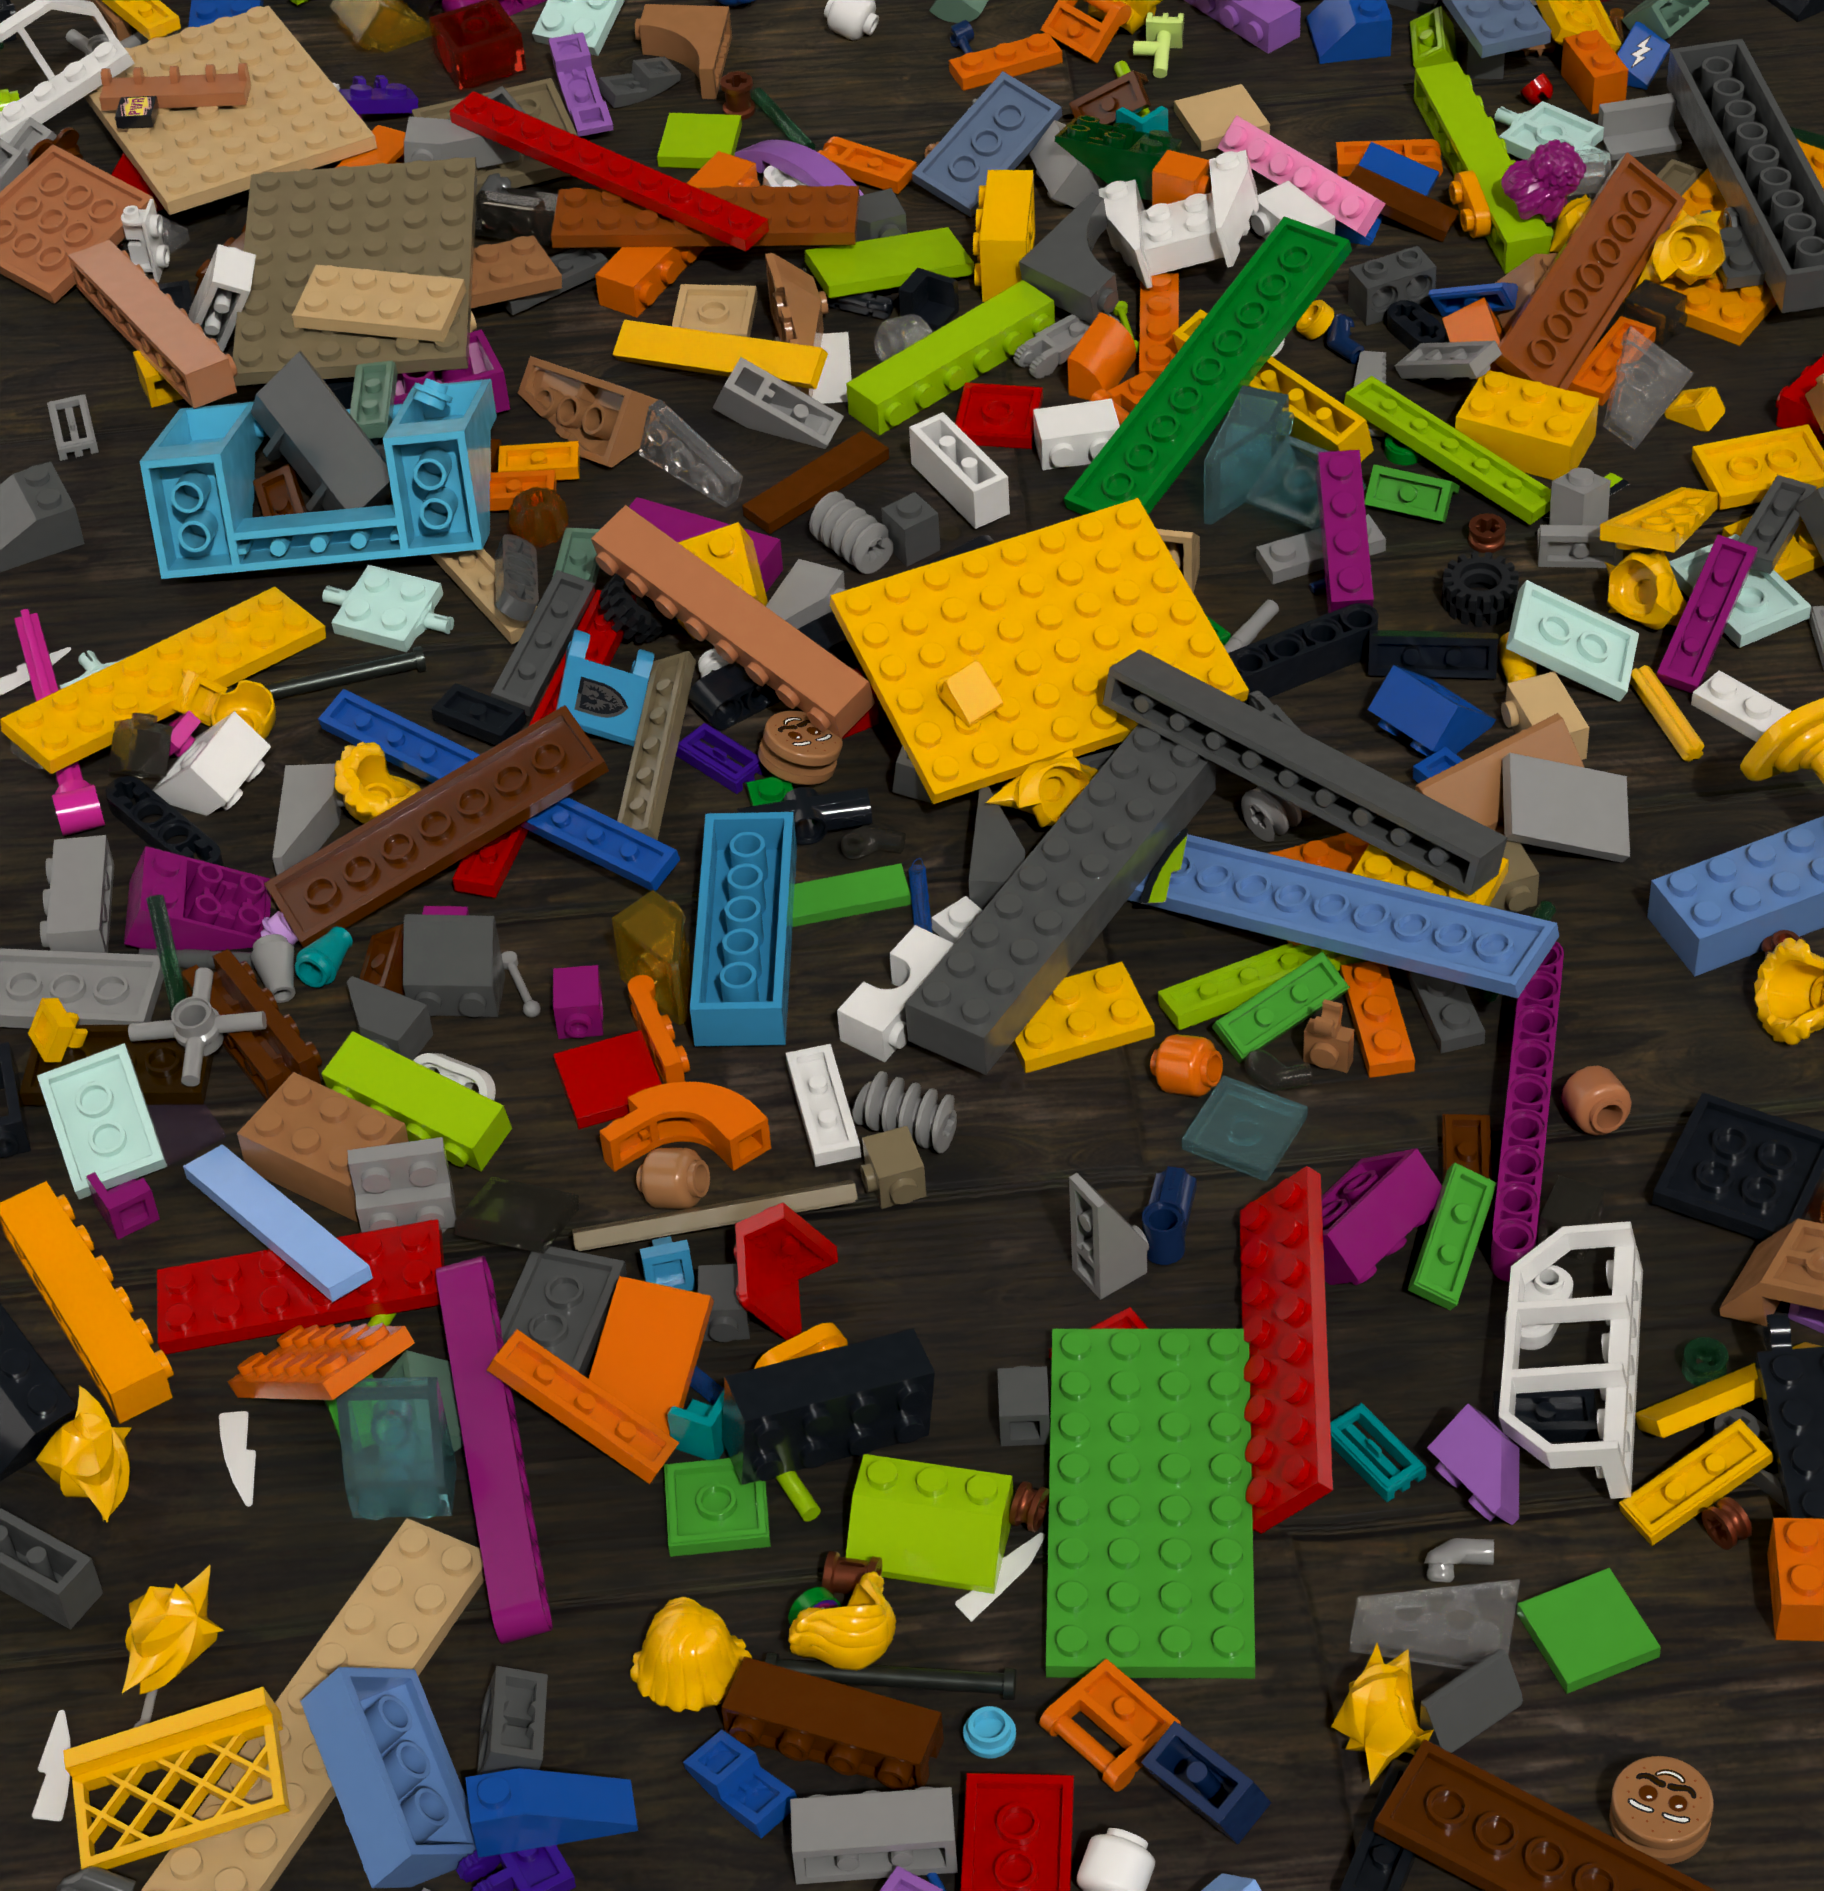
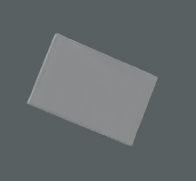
M1509 753L1502 758L1504 834L1508 837L1507 840L1617 862H1624L1630 857L1627 776L1515 753Z

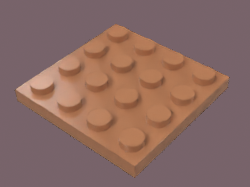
M52 144L0 192V274L55 304L76 284L68 255L107 240H111L117 246L125 238L121 221L124 208L134 205L138 209H146L149 200L154 198Z

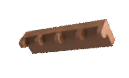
M239 63L238 73L216 74L215 65L206 64L205 75H180L178 66H170V76L145 77L142 67H134L133 77L112 78L110 68H102L101 80L103 87L99 97L102 111L117 110L121 97L157 96L159 109L246 105L251 89L247 63Z

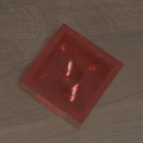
M483 0L429 17L434 53L460 90L473 88L496 78L508 77L513 73L526 69L522 33L498 0Z

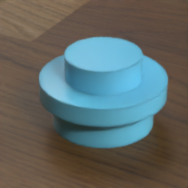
M428 378L425 379L423 385L416 382L413 388L416 389V393L413 399L441 411L444 410L446 403H451L453 397L446 395L447 386Z
M993 1706L982 1707L973 1712L966 1721L963 1729L964 1742L969 1751L978 1757L987 1759L997 1758L1005 1755L1014 1746L1016 1727L1011 1717L1002 1709Z

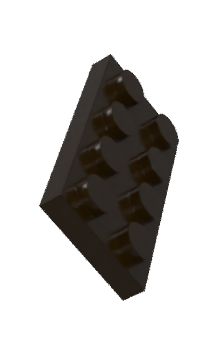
M76 1025V1029L83 1028L88 1031L84 1044L80 1048L67 1047L61 1062H44L32 1042L20 1089V1097L23 1105H46L37 1075L125 1043L147 1105H204L214 1052L203 1056L200 1083L197 1086H186L181 1082L185 1048L175 1038L131 1042L128 1035L129 1025Z

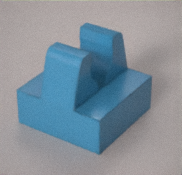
M671 1236L652 1240V1247L640 1249L645 1282L687 1291L696 1290L687 1240L672 1242Z

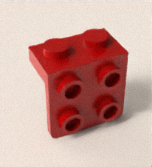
M782 1202L735 1223L736 1245L734 1246V1256L738 1267L736 1295L743 1309L748 1312L750 1311L768 1325L771 1331L778 1333L785 1340H789L802 1333L798 1280L838 1263V1252L835 1244Z

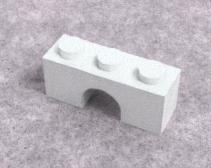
M915 925L890 952L892 984L898 987L894 989H880L863 981L837 1010L840 1041L883 1062H886L897 1048H903L908 1042L905 1003L955 943Z

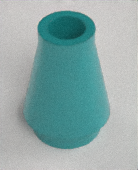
M333 927L327 934L299 951L296 958L295 971L300 980L308 986L316 988L332 983L347 950L353 944L350 933L342 927Z

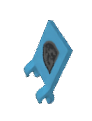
M574 630L572 641L569 642L567 647L566 663L556 710L566 705L584 732L634 747L655 654L639 649L636 660L631 666L630 673L586 660L585 656L591 635L580 630Z

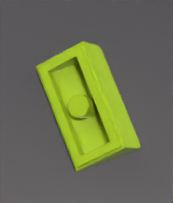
M1437 7L1410 21L1412 58L1415 68L1457 61L1454 26L1442 7Z

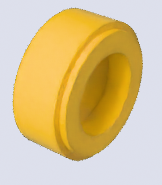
M1323 300L1313 301L1296 324L1297 331L1308 340L1318 338L1332 323L1334 310Z

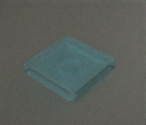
M1223 1075L1183 1136L1182 1149L1267 1182L1307 1119L1308 1107Z

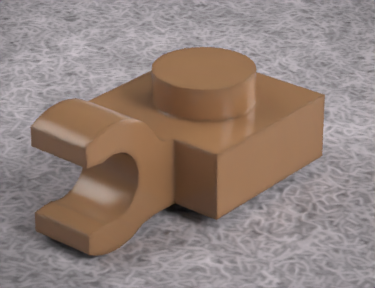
M1324 999L1321 1017L1316 1016L1315 1019H1309L1304 1030L1303 1062L1314 1064L1321 1068L1348 1073L1353 1062L1354 1029L1341 1026L1342 1003Z

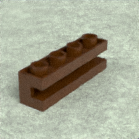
M229 949L212 956L216 972L213 973L210 1004L218 1011L219 1015L264 1011L266 1014V1029L223 1033L224 1039L222 1042L223 1047L264 1099L267 1101L293 1072L321 1084L318 1066L322 1065V1059L318 1050L311 1041L304 1043L300 1038V1032L295 1021L289 1014L282 1015L279 1012L278 1004L272 992L267 987L261 989L258 986L256 976L250 965L246 961L240 963ZM197 964L181 972L187 998L192 997L195 971L199 968Z
M744 1657L721 1707L725 1732L747 1747L758 1745L779 1751L784 1756L795 1761L810 1760L830 1766L833 1770L843 1775L853 1776L858 1774L872 1778L895 1790H915L925 1787L930 1776L928 1761L930 1757H938L944 1742L942 1713L939 1711L749 1657Z

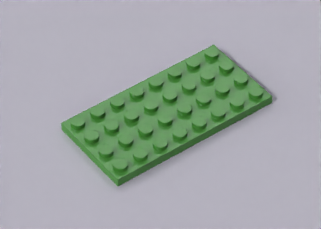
M1052 1329L1046 1678H1083L1107 1658L1129 1678L1255 1679L1252 1505L1246 1500V1491L1252 1482L1251 1463L1245 1459V1450L1251 1441V1423L1244 1418V1410L1250 1400V1383L1244 1379V1367L1249 1360V1343L1244 1341V1329Z

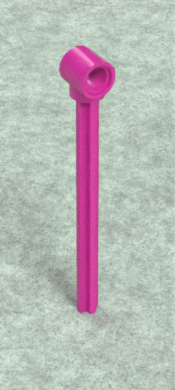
M23 609L20 611L21 617L14 618L35 700L38 701L55 693L59 688L38 613L29 614L28 609ZM79 761L55 772L59 787L55 794L52 795L63 836L105 826L95 786L83 779Z

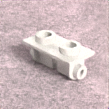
M150 199L146 209H138L134 205L125 207L121 215V221L126 240H140L129 241L128 243L131 261L135 265L139 264L145 275L153 272L154 280L159 283L164 267L167 268L169 266L170 250L168 245L163 244L162 216L156 212L154 199Z

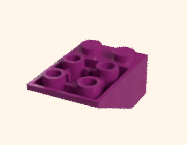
M145 846L129 882L124 944L138 948L176 950L200 949L220 951L253 948L255 941L262 937L260 932L265 929L262 920L266 917L270 918L271 895L264 885L270 878Z

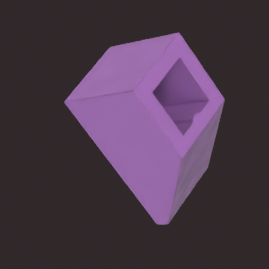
M1467 1404L1427 1448L1440 1460L1435 1469L1456 1488L1463 1483L1473 1493L1468 1501L1479 1513L1489 1521L1498 1516L1510 1525H1513L1519 1519V1447L1486 1415L1470 1404Z

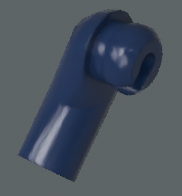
M1336 314L1327 329L1326 344L1329 349L1352 363H1357L1360 352L1365 349L1362 345L1349 338L1352 334L1350 327H1355L1354 322L1345 314Z

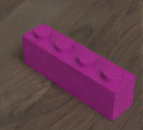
M1360 450L1318 452L1316 481L1328 613L1355 603H1365L1373 607L1374 596Z
M636 497L629 506V508L676 542L731 525ZM744 529L753 540L765 592H767L783 571L780 539Z

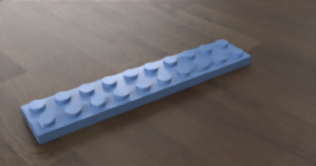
M1189 834L1187 835L1181 870L1171 873L1166 901L1163 903H1144L1165 910L1514 998L1520 996L1559 938L1558 926L1555 922ZM1152 870L1127 900L1140 903L1142 892Z

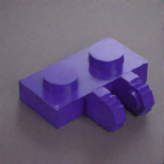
M376 75L374 89L366 85V79L363 76H354L350 89H339L341 95L357 114L412 113L413 109L418 108V98L410 88L399 83L388 84V79L384 75Z
M557 1845L478 1858L476 1850L473 1854H468L465 1858L463 1857L458 1862L459 1864L456 1869L460 1879L467 1883L491 1874L501 1863L504 1868L503 1870L477 1883L472 1891H513L514 1888L516 1891H570L576 1888L574 1875Z

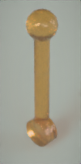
M1613 8L1610 10L1609 19L1614 22L1615 31L1623 44L1624 35L1621 21L1624 18V11L1620 8Z

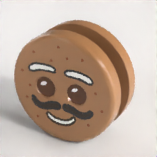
M783 711L774 714L766 722L763 738L758 749V756L762 765L773 775L791 783L815 785L823 783L833 776L843 741L842 738L840 739L828 729L823 732L816 728L810 722L805 712Z
M1651 1756L1639 1759L1624 1768L1614 1783L1609 1813L1612 1833L1616 1839L1664 1864H1675L1685 1861L1699 1852L1708 1838L1714 1807L1713 1795L1709 1784L1700 1772L1681 1760L1666 1756Z

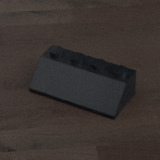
M0 1303V1481L36 1460L51 1437L65 1423L75 1419L77 1406Z

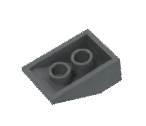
M51 461L14 473L0 484V572L85 544L76 508Z

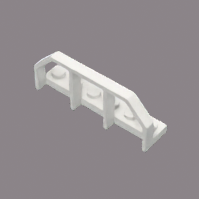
M35 0L0 23V43L18 32L49 80L38 84L32 92L4 107L0 112V138L9 144L29 117L43 124L102 85V68H110L113 78L135 64L93 2L85 0ZM50 10L89 15L95 18L109 42L101 43L92 53L79 61L70 63L64 71L55 76L24 27Z
M1631 1221L1563 1226L1511 1266L1499 1404V1420L1504 1434L1550 1469L1595 1466L1597 1478H1605L1611 1499L1631 1498L1643 1269ZM1615 1247L1614 1260H1607L1606 1262L1607 1283L1609 1289H1612L1611 1296L1524 1302L1525 1285L1570 1250ZM1605 1320L1607 1326H1610V1333H1603L1601 1340L1605 1364L1518 1369L1522 1326ZM1600 1388L1601 1398L1603 1401H1606L1605 1409L1597 1410L1599 1438L1603 1439V1441L1551 1444L1515 1417L1516 1394Z

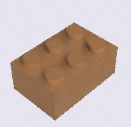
M295 1072L288 1077L237 1133L244 1162L260 1176L356 1222L359 1219L356 1211V1197L348 1165L347 1150L409 1142L404 1122Z

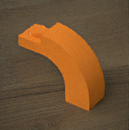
M672 1082L639 1091L627 1097L630 1113L612 1121L607 1127L599 1131L604 1162L614 1172L651 1150L673 1142H694L704 1145L713 1150L733 1171L772 1149L768 1118L750 1100L725 1087L703 1082Z

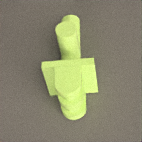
M1148 12L1146 18V41H1134L1133 55L1154 56L1153 75L1157 78L1167 76L1170 48L1183 47L1184 13H1178V17H1169V13H1163V16H1153V12Z

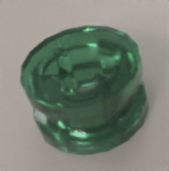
M1699 1337L1686 1344L1682 1361V1373L1686 1380L1693 1385L1701 1386L1725 1376L1729 1359L1726 1347L1718 1340L1710 1337ZM1700 1358L1703 1362L1697 1364L1696 1359ZM1713 1361L1714 1365L1710 1366L1707 1362Z

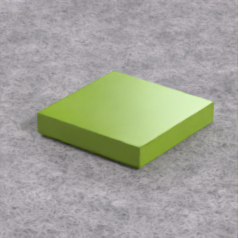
M669 113L657 155L658 167L701 169L718 151L734 156L742 128L741 115Z

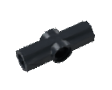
M799 787L788 792L780 802L737 809V813L793 812L796 842L800 845L817 843L830 830L873 823L867 787L819 795L812 788Z

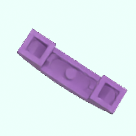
M584 33L548 39L564 105L578 137L614 130L606 101L602 99L595 78L591 55Z
M766 140L739 150L734 155L756 163L757 172L763 173L771 165L808 186H857L843 170L815 150L795 142Z

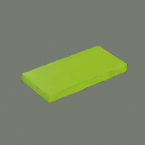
M949 227L858 241L856 245H833L805 250V263L829 298L901 287L917 267L950 278L974 274V262Z

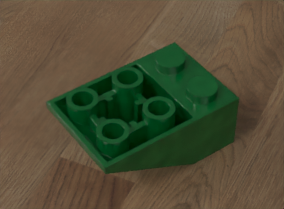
M1088 115L1074 118L1055 136V142L1107 184L1115 181L1127 182L1135 179L1141 199L1152 201V170L1167 150L1180 153L1182 143L1180 139L1171 138L1172 134L1166 131L1151 130L1149 133L1136 131L1134 125L1128 123H1114L1113 126L1099 123L1100 119Z

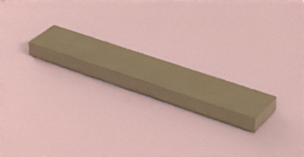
M689 651L653 661L617 819L618 822L655 840H658L696 660Z
M845 1180L572 1229L575 1250L584 1251L735 1224L782 1202L797 1213L853 1203L858 1198L855 1183L852 1180Z

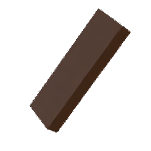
M1356 165L1347 181L1386 203L1380 214L1441 242L1447 237L1460 212L1359 165Z
M1442 1114L1443 1182L1448 1168L1453 1163H1457L1492 1180L1490 1115ZM1491 1200L1480 1235H1492L1493 1200Z

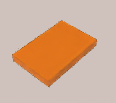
M619 1276L589 1380L670 1436L667 1414L672 1406L684 1408L714 1299L710 1295Z

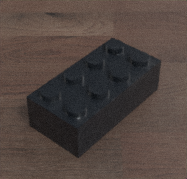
M914 1328L725 1376L722 1441L741 1484L744 1485L759 1480L768 1481L789 1471L817 1468L827 1462L854 1455L862 1456L876 1449L899 1443H911L919 1438L929 1436L935 1371Z

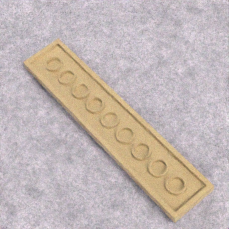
M406 1518L275 1702L281 1711L283 1730L279 1731L290 1811L170 1849L141 1891H270L336 1796L300 1701L338 1667L415 1669L419 1676L485 1580L480 1548ZM265 1736L247 1741L238 1756L253 1763L266 1745ZM231 1763L216 1786L231 1793L246 1773V1770ZM268 1764V1765L266 1766V1768H265V1769L268 1770V1771H269V1764ZM259 1777L243 1798V1801L252 1805L273 1798L271 1783ZM209 1794L194 1815V1818L202 1821L214 1817L224 1801Z

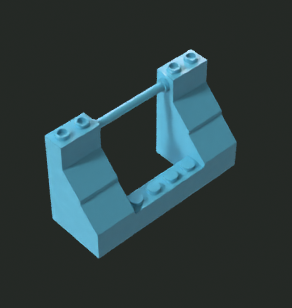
M491 379L442 383L448 387L446 395L453 397L451 403H446L443 411L413 399L416 393V389L413 387L403 404L394 405L392 423L383 437L393 505L253 518L255 452L263 442L264 437H267L266 432L251 414L254 402L179 409L139 461L161 579L482 550L490 534L491 428L497 418Z

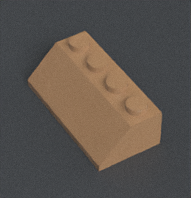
M1556 713L1416 784V791L1505 836L1503 757L1509 753H1515L1584 767L1563 717Z

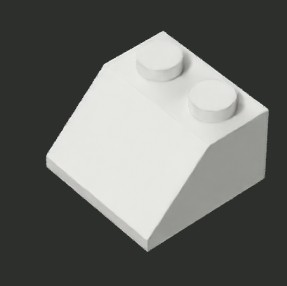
M234 711L197 736L194 743L175 761L153 791L170 805L208 816L220 807L228 810L243 795V791L239 788L245 780L250 782L264 768L265 763L261 759L271 746Z

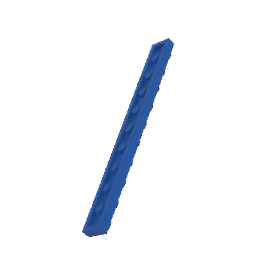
M342 689L318 718L323 730L356 746L361 742H375L384 751L386 761L431 783L436 782L480 755L345 689ZM568 797L563 798L519 825L653 892H656L680 861L676 849Z

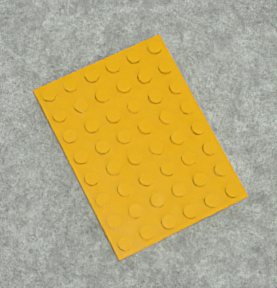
M1139 498L830 595L829 606L933 804L1020 776L1033 763L1053 760L1070 749L1073 751V757H1077L1123 742L1138 723L1103 705L1109 668L1139 649L1242 702L1247 700L1249 689ZM977 660L984 668L1001 697L1003 706L969 727L942 699V691L946 678Z

